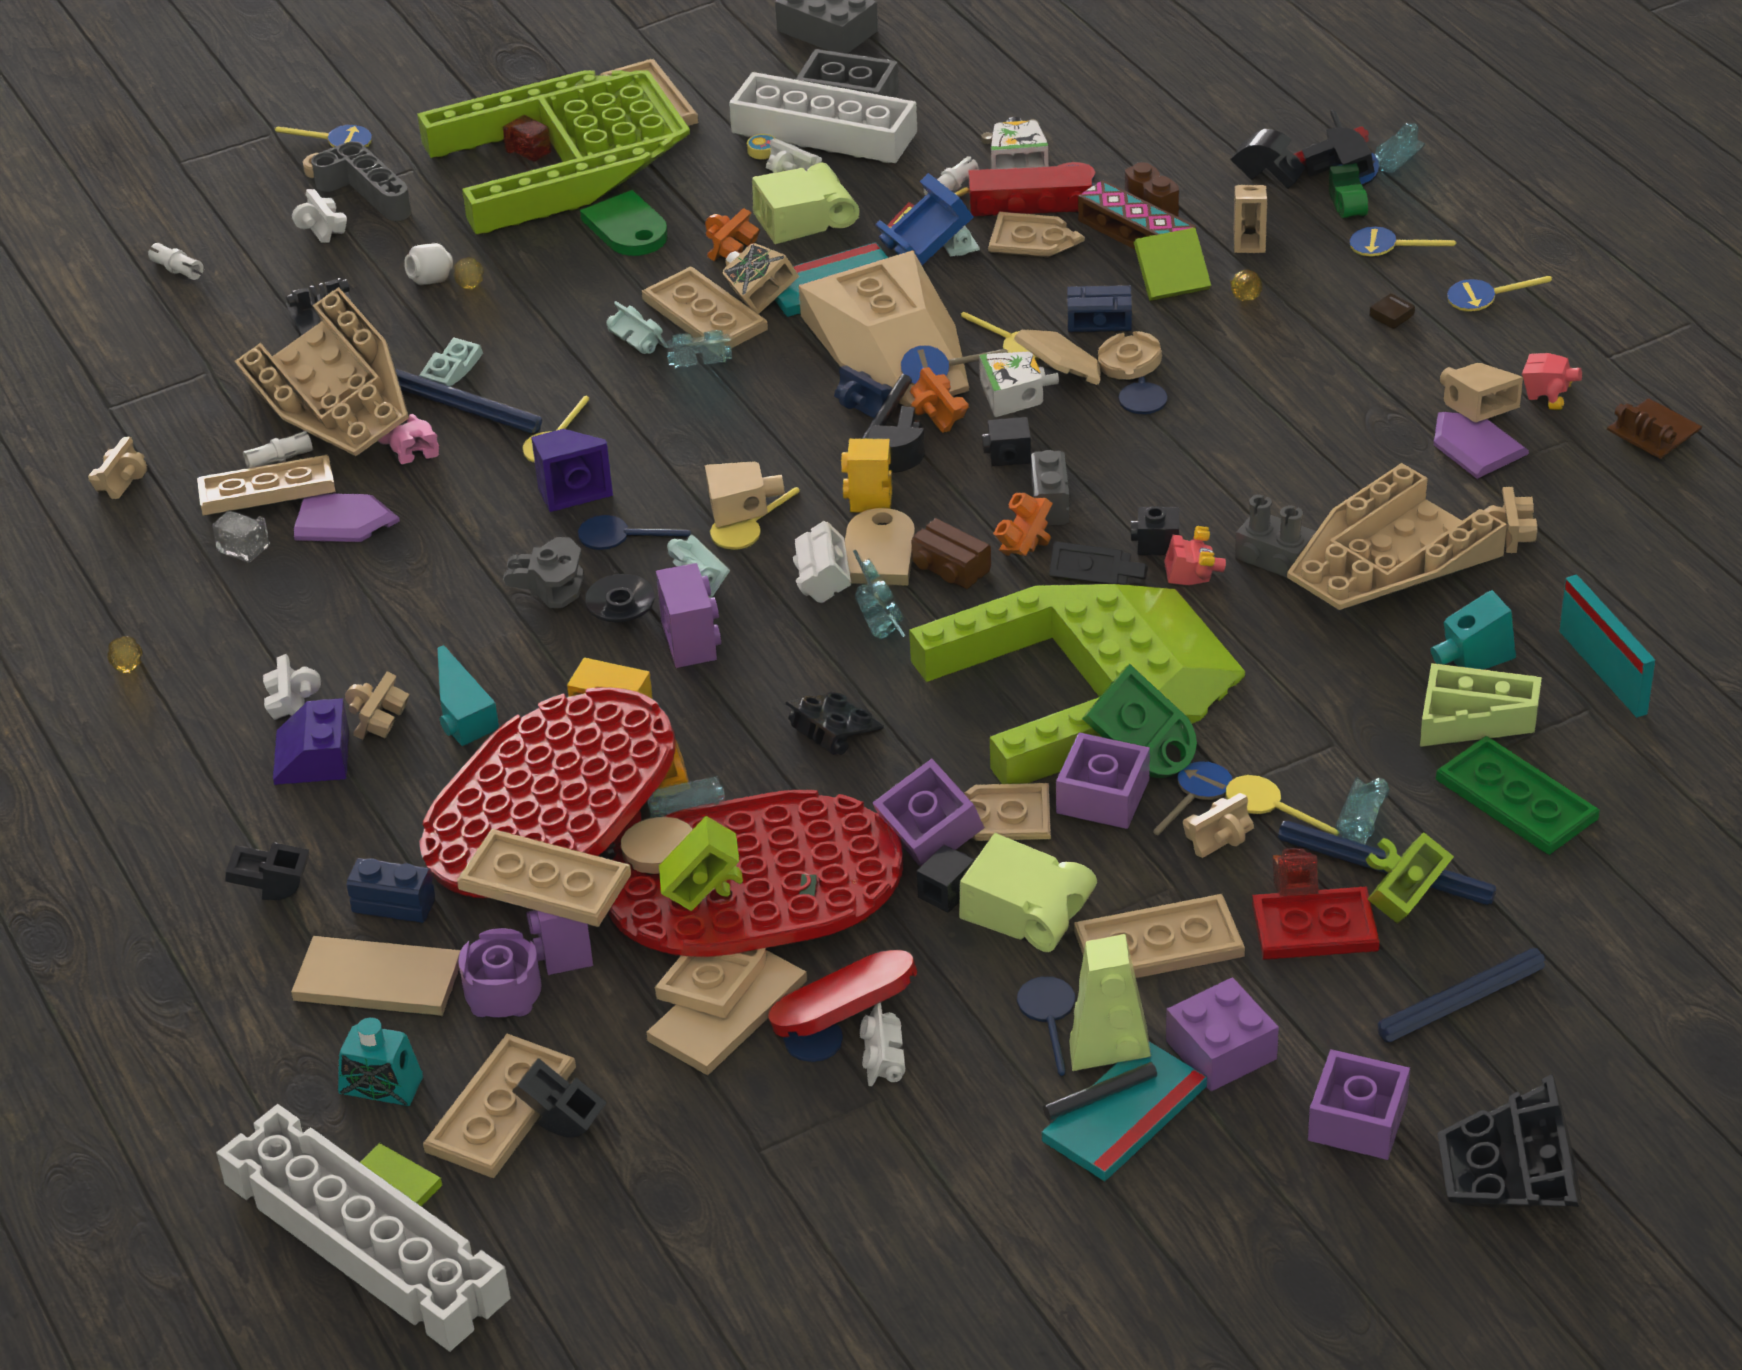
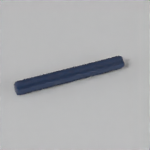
M1531 948L1379 1021L1378 1034L1385 1042L1390 1043L1543 969L1545 957L1537 948Z

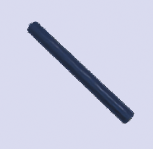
M395 369L400 388L403 391L529 433H538L541 430L542 418L540 416Z
M1283 821L1278 833V838L1281 841L1370 869L1374 868L1370 867L1365 860L1370 853H1373L1379 859H1386L1384 850L1291 821ZM1383 869V870H1377V871H1380V872H1383V873L1388 874V872H1386L1384 869ZM1445 869L1430 886L1431 888L1485 905L1491 904L1496 894V886Z

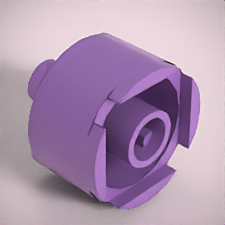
M498 928L480 933L477 941L469 945L468 941L462 947L458 959L465 1000L474 1015L478 1017H507L512 1015L520 1017L527 1015L532 1010V1004L537 1000L541 992L537 952L532 941L529 943L523 938V934L516 930Z

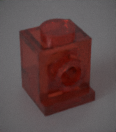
M524 114L503 126L507 153L516 152L535 162L551 152L549 129L542 123Z
M1300 848L1285 849L1281 855H1273L1274 886L1280 897L1319 894L1316 855H1312L1310 852L1306 853L1304 849Z

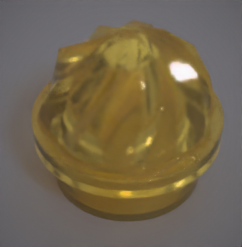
M472 257L459 260L454 265L453 277L455 282L465 289L472 290L476 286L479 287L480 282L483 281V266Z
M1247 269L1235 273V277L1230 281L1233 295L1241 301L1253 300L1262 291V281L1258 274L1252 270Z
M128 636L120 637L109 644L107 658L117 671L130 672L141 664L143 651L134 638Z

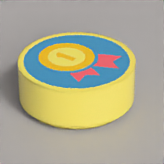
M757 134L750 137L747 141L749 156L759 160L768 159L771 154L770 140L775 139V137L768 134Z

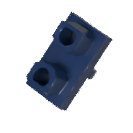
M847 365L841 366L839 369L840 382L835 390L834 397L839 399L840 405L847 409L856 408L875 418L893 387L887 384L882 385L872 380L871 376L863 371L858 372Z

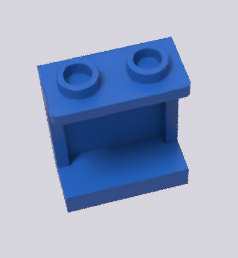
M929 173L920 181L928 192L925 197L891 228L881 220L876 223V226L882 233L879 238L890 250L894 248L898 255L913 250L921 265L974 218L961 198Z

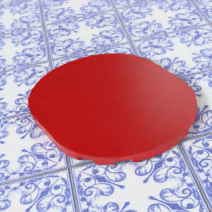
M599 687L586 689V694L567 698L565 694L549 698L538 703V709L522 718L518 714L511 718L482 744L441 791L429 808L423 820L424 831L419 842L422 857L427 868L431 869L432 876L437 882L453 892L470 897L488 898L459 890L457 880L491 829L599 856L616 839L654 793L670 769L675 754L676 740L668 716L656 701L644 694L622 688Z
M785 790L686 808L663 817L677 818L688 823L694 829L707 816L735 832L739 863L736 866L742 871L743 882L739 884L734 880L724 881L730 884L731 894L728 897L718 894L714 887L690 911L661 894L660 874L642 873L633 869L631 863H626L623 860L620 845L613 861L629 864L631 876L612 904L608 914L618 929L637 943L660 952L690 957L730 955L827 936L866 919L890 898L899 884L903 871L901 840L878 813L864 807V802L842 794H838L836 797L819 795L817 790ZM802 874L817 875L815 897L809 894H800V891L806 889L811 883L810 875H806L807 882L800 887Z

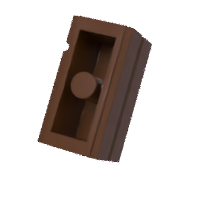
M937 518L926 525L925 529L922 528L911 540L912 561L920 569H929L940 575L948 583H955L968 589L977 582L978 578L981 579L990 571L991 546Z

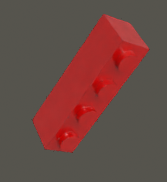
M1090 165L969 170L970 212L973 216L998 215L999 212L1019 214L1078 211V196L1092 187Z

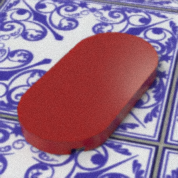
M888 950L867 956L786 995L771 1008L768 1017L773 1031L782 1037H789L788 1032H797L798 1036H808L900 993L911 983L909 977H915L917 974L915 962L909 952Z

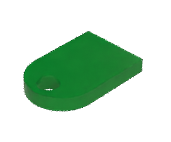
M633 190L580 210L581 221L617 253L629 256L645 255L660 249L667 241L666 221Z
M1131 664L1121 671L1082 718L1103 738L1149 747L1150 777L1166 778L1175 775L1189 765L1196 751V734L1190 720ZM1167 744L1175 745L1179 749L1181 755L1179 762H1173L1167 757Z

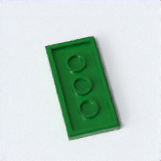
M1488 736L1480 739L1436 771V780L1547 855L1552 854L1599 819L1600 809Z

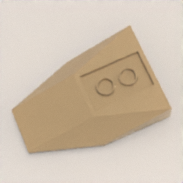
M913 250L799 285L801 317L840 367L847 365L858 372L863 371L869 374L872 380L882 385L887 384L894 387L902 374L901 361L904 355L914 347L929 345L938 348L946 355L948 360L962 357L956 326ZM964 363L949 366L947 375L951 386L949 393L955 396L969 391ZM910 384L899 402L906 407H911L912 402L915 400L910 393L911 388L914 386Z
M338 287L313 305L322 320L316 326L274 356L259 343L235 360V363L252 388L282 420L357 456L406 421L409 415L386 340Z
M1401 463L1331 510L1288 570L1287 578L1338 610L1504 556L1507 524L1482 509L1477 510L1463 521L1426 500L1427 477Z

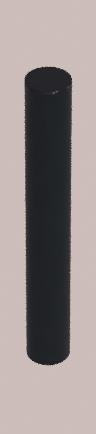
M901 374L862 439H868L871 425H886L912 382L908 375Z
M1152 1062L1146 1063L1043 1106L1044 1114L1051 1121L1157 1077V1070Z

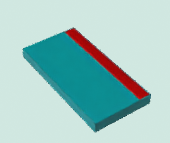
M875 242L793 266L799 277L774 300L787 317L800 314L799 285L888 257Z
M1577 574L1567 577L1565 579L1559 632L1636 718L1647 715L1655 659Z
M1149 1042L1151 1057L1118 1062L1095 1084L1149 1062L1154 1064L1157 1070V1077L1056 1118L1042 1131V1141L1098 1178L1106 1181L1207 1087V1076Z

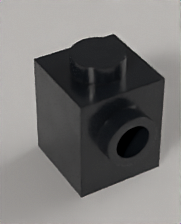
M1027 417L988 420V434H982L983 453L990 454L992 467L1031 463V436Z
M1138 507V521H1131V541H1138V555H1166L1172 536L1179 535V507Z
M943 845L917 870L918 898L949 913L960 902V881L973 864L974 859L963 852H958Z

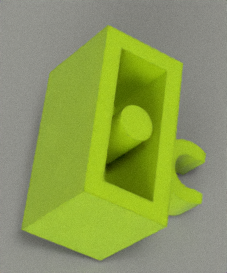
M705 816L659 865L661 894L690 911L714 887L718 894L728 897L731 894L730 884L724 881L734 880L739 884L743 882L742 871L736 866L739 863L736 833Z
M1424 832L1411 844L1402 857L1397 855L1395 845L1390 840L1383 838L1377 845L1385 851L1386 859H1379L1373 853H1370L1365 859L1370 867L1377 870L1384 869L1388 872L1367 900L1397 924L1410 913L1454 858L1453 855Z

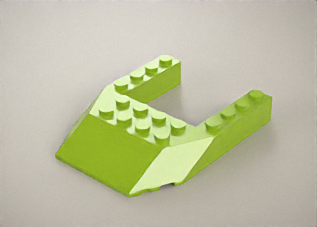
M584 70L417 113L421 141L430 158L443 157L452 152L473 149L479 145L500 142L509 137L527 135L532 131L542 129L563 161L562 163L463 188L466 218L475 234L490 233L495 229L519 225L536 218H546L551 214L575 210L581 206L591 204L640 172L690 134L689 127L650 71L626 72L612 70V75H595V70Z
M1119 584L1033 586L909 629L911 662L926 682L1053 638L1099 697L1121 671L1131 664L1190 720L1191 724L1200 721L1208 713V707L1215 700L1220 701L1228 694L1230 687L1236 686L1245 677V670L1176 589ZM1099 698L990 736V769L1001 784H1028L1061 772L1078 733L1101 737L1082 719Z

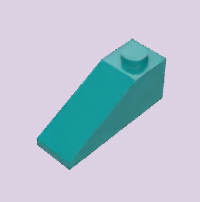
M444 645L438 647L440 702L443 714L439 718L440 724L446 735H452L461 746H464L499 729L496 703Z

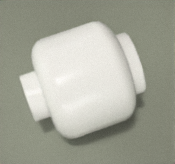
M432 243L412 247L409 254L405 257L404 266L406 274L415 283L427 285L444 282L453 267V260L450 253L442 245Z

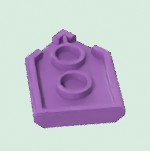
M1438 413L1433 445L1476 479L1529 454L1527 448L1488 419L1474 422L1460 413Z
M327 493L310 496L303 499L294 526V540L362 542L372 536V531L384 525L390 527L398 523L400 519L373 495Z

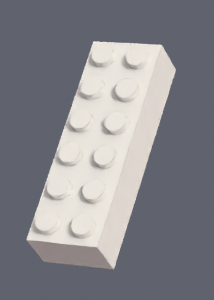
M756 72L750 74L729 102L732 133L742 134L746 137L768 134L775 137V139L800 147L838 152L857 158H870L884 163H896L917 133L915 101Z

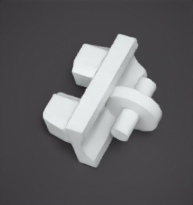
M779 139L770 140L771 154L766 163V168L772 170L773 173L804 168L807 171L811 166L822 162L821 157L801 150L792 144L785 143Z
M306 189L308 203L300 204L294 209L292 220L301 229L311 228L321 243H330L331 234H344L347 217L343 213H335L336 205L332 198H321L315 189Z
M287 654L277 657V669L263 675V683L271 695L264 698L266 710L274 720L288 714L292 716L305 704L304 698L309 697L320 689L321 678L319 673L308 667H301L295 671L290 667Z

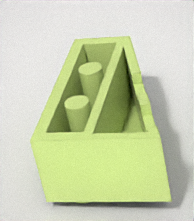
M1431 663L1422 717L1420 747L1479 740L1485 736L1495 738L1535 733L1542 677Z
M1126 934L1086 941L1079 979L1078 999L1074 1009L1073 1029L1069 1039L1072 1071L1151 1057L1147 1024Z

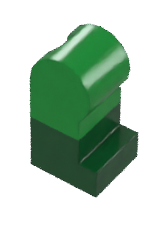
M1357 164L1330 167L1328 193L1340 217L1348 218L1353 215H1367L1368 198L1366 190L1363 189L1359 179Z

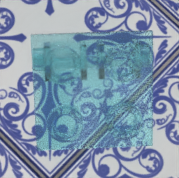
M854 550L855 557L868 582L867 585H861L857 588L855 599L861 608V612L872 635L883 639L890 632L897 629L902 637L905 636L899 623L904 620V617L894 601L891 603L889 601L894 598L885 580L877 581L876 578L879 577V573L870 558L864 561L857 550Z

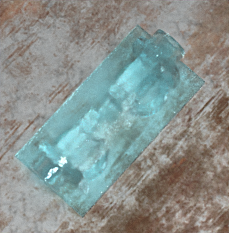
M1405 123L1396 136L1393 135L1376 148L1375 156L1378 159L1380 170L1394 173L1425 146L1424 142L1417 140L1418 126L1416 124Z
M723 330L704 332V337L691 338L689 333L673 335L671 341H666L667 348H673V352L667 353L668 365H675V368L697 365L696 353L701 352L703 353L704 364L726 362V359L732 358L731 346L724 345V342L731 341L729 334L723 335Z
M718 776L656 789L647 801L651 818H657L695 806L714 803V806L718 805L719 802L725 799L723 786L719 784Z
M1358 777L1355 778L1335 826V829L1343 838L1361 844L1366 843L1367 838L1375 830L1374 823L1379 813V808L1383 800L1389 795L1388 783L1384 779L1377 778L1364 784Z

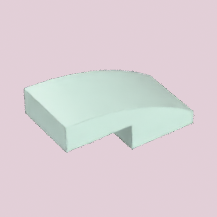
M453 337L442 354L434 352L419 376L451 386L472 369L483 354L482 348L479 344Z

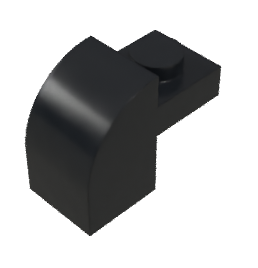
M1335 127L1327 129V140L1314 143L1302 149L1304 163L1309 176L1326 171L1333 166L1357 164L1359 178L1375 172L1372 154L1361 134L1350 128Z
M1272 129L1259 130L1252 134L1239 146L1230 159L1250 180H1253L1267 168L1287 189L1297 181L1306 168L1299 158L1287 149L1292 139L1284 133Z
M901 407L897 427L871 425L868 439H890L891 463L889 464V471L891 473L909 470L918 465L924 458V428H921V421L915 420V407Z

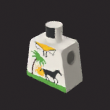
M1011 117L1006 122L994 125L991 144V169L1049 167L1048 143L1037 121H1022L1019 117Z
M1031 352L979 355L980 382L994 417L1040 405L1043 402V386L1059 383L1058 371L1051 366L1038 367Z

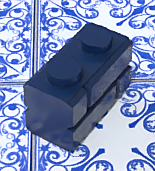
M1131 286L1067 287L1068 332L1132 331Z
M358 858L347 879L346 886L350 897L351 910L354 913L424 923L435 901L430 868L418 867L408 863L383 862L373 858Z

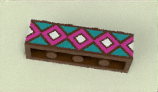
M1104 180L1078 196L1079 222L1135 249V239L1196 228L1195 225Z

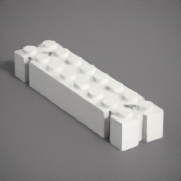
M279 1104L275 1105L253 1123L255 1132L247 1138L240 1133L216 1152L225 1185L245 1200L251 1196L254 1197L257 1209L413 1325L424 1321L426 1334L449 1352L474 1331L472 1321L474 1318L482 1316L487 1320L511 1299L505 1267L482 1250L472 1256L470 1242L311 1127L303 1133L300 1119Z

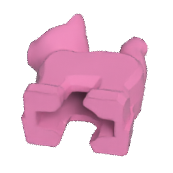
M414 414L409 415L406 424L397 426L378 440L381 444H390L392 450L398 454L401 464L410 463L414 460L413 451H422L426 459L439 455L437 434L432 431V427L427 421L418 419Z

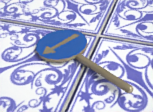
M929 345L917 346L910 349L904 355L901 361V372L908 375L912 379L911 384L915 385L920 378V371L923 368L929 367L935 375L944 374L947 377L949 366L978 361L979 355L1008 353V350L1002 349L948 360L946 355L938 348Z
M1211 762L1190 763L1178 774V785L1188 795L1154 829V834L1160 835L1194 798L1213 800L1226 795V787L1232 780L1228 770Z

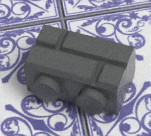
M1045 450L1032 453L1031 482L1033 497L1047 498L1053 503L1045 518L1048 521L1047 525H1065L1069 523V488L1065 452Z

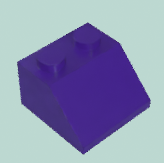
M560 429L531 437L538 490L549 512L613 496L608 447L605 439L567 429Z
M343 698L307 701L277 730L273 771L274 785L347 778L349 727Z

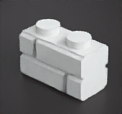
M825 521L813 527L811 533L805 532L795 539L796 555L793 556L794 564L799 570L800 575L796 579L799 589L804 595H810L820 603L834 596V592L839 593L851 585L844 537L830 523Z

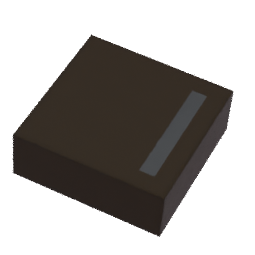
M1390 293L1370 307L1369 316L1394 329L1415 315V306Z

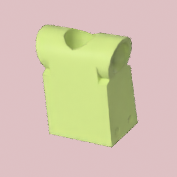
M816 163L807 171L804 168L752 177L753 213L774 244L827 230L828 226L833 228L849 227L859 217L860 211L857 203L844 186L840 184V180L826 163Z
M994 833L960 881L959 918L1020 940L1025 937L1035 948L1043 952H1051L1067 931L1069 920L1083 907L1097 884L1096 875L1091 869L1076 862L1059 864L1056 857Z

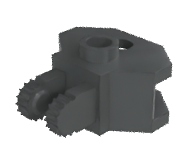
M556 537L540 548L533 547L532 554H513L507 561L509 570L504 572V584H507L506 586H510V588L530 589L531 596H539L549 608H564L579 598L584 578V570L579 565L582 555L581 548L570 537ZM567 582L573 583L570 586H564V584Z

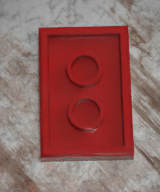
M1367 886L1252 895V906L1263 960L1379 951V937L1371 903L1367 900L1369 898Z

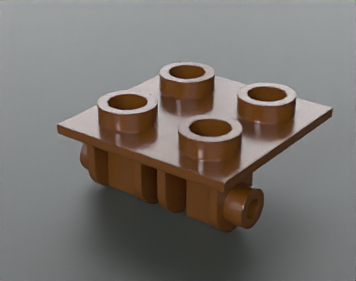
M1650 398L1636 407L1629 403L1625 405L1619 404L1615 409V415L1618 416L1617 421L1607 427L1609 432L1660 459L1702 429L1701 425Z

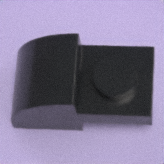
M274 842L269 852L235 845L226 869L225 882L262 889V900L285 899L293 895L299 887L309 858V850Z
M539 1058L529 1067L512 1090L515 1095L541 1115L537 1124L563 1137H578L582 1135L607 1103L578 1078L575 1077L570 1083L567 1082Z

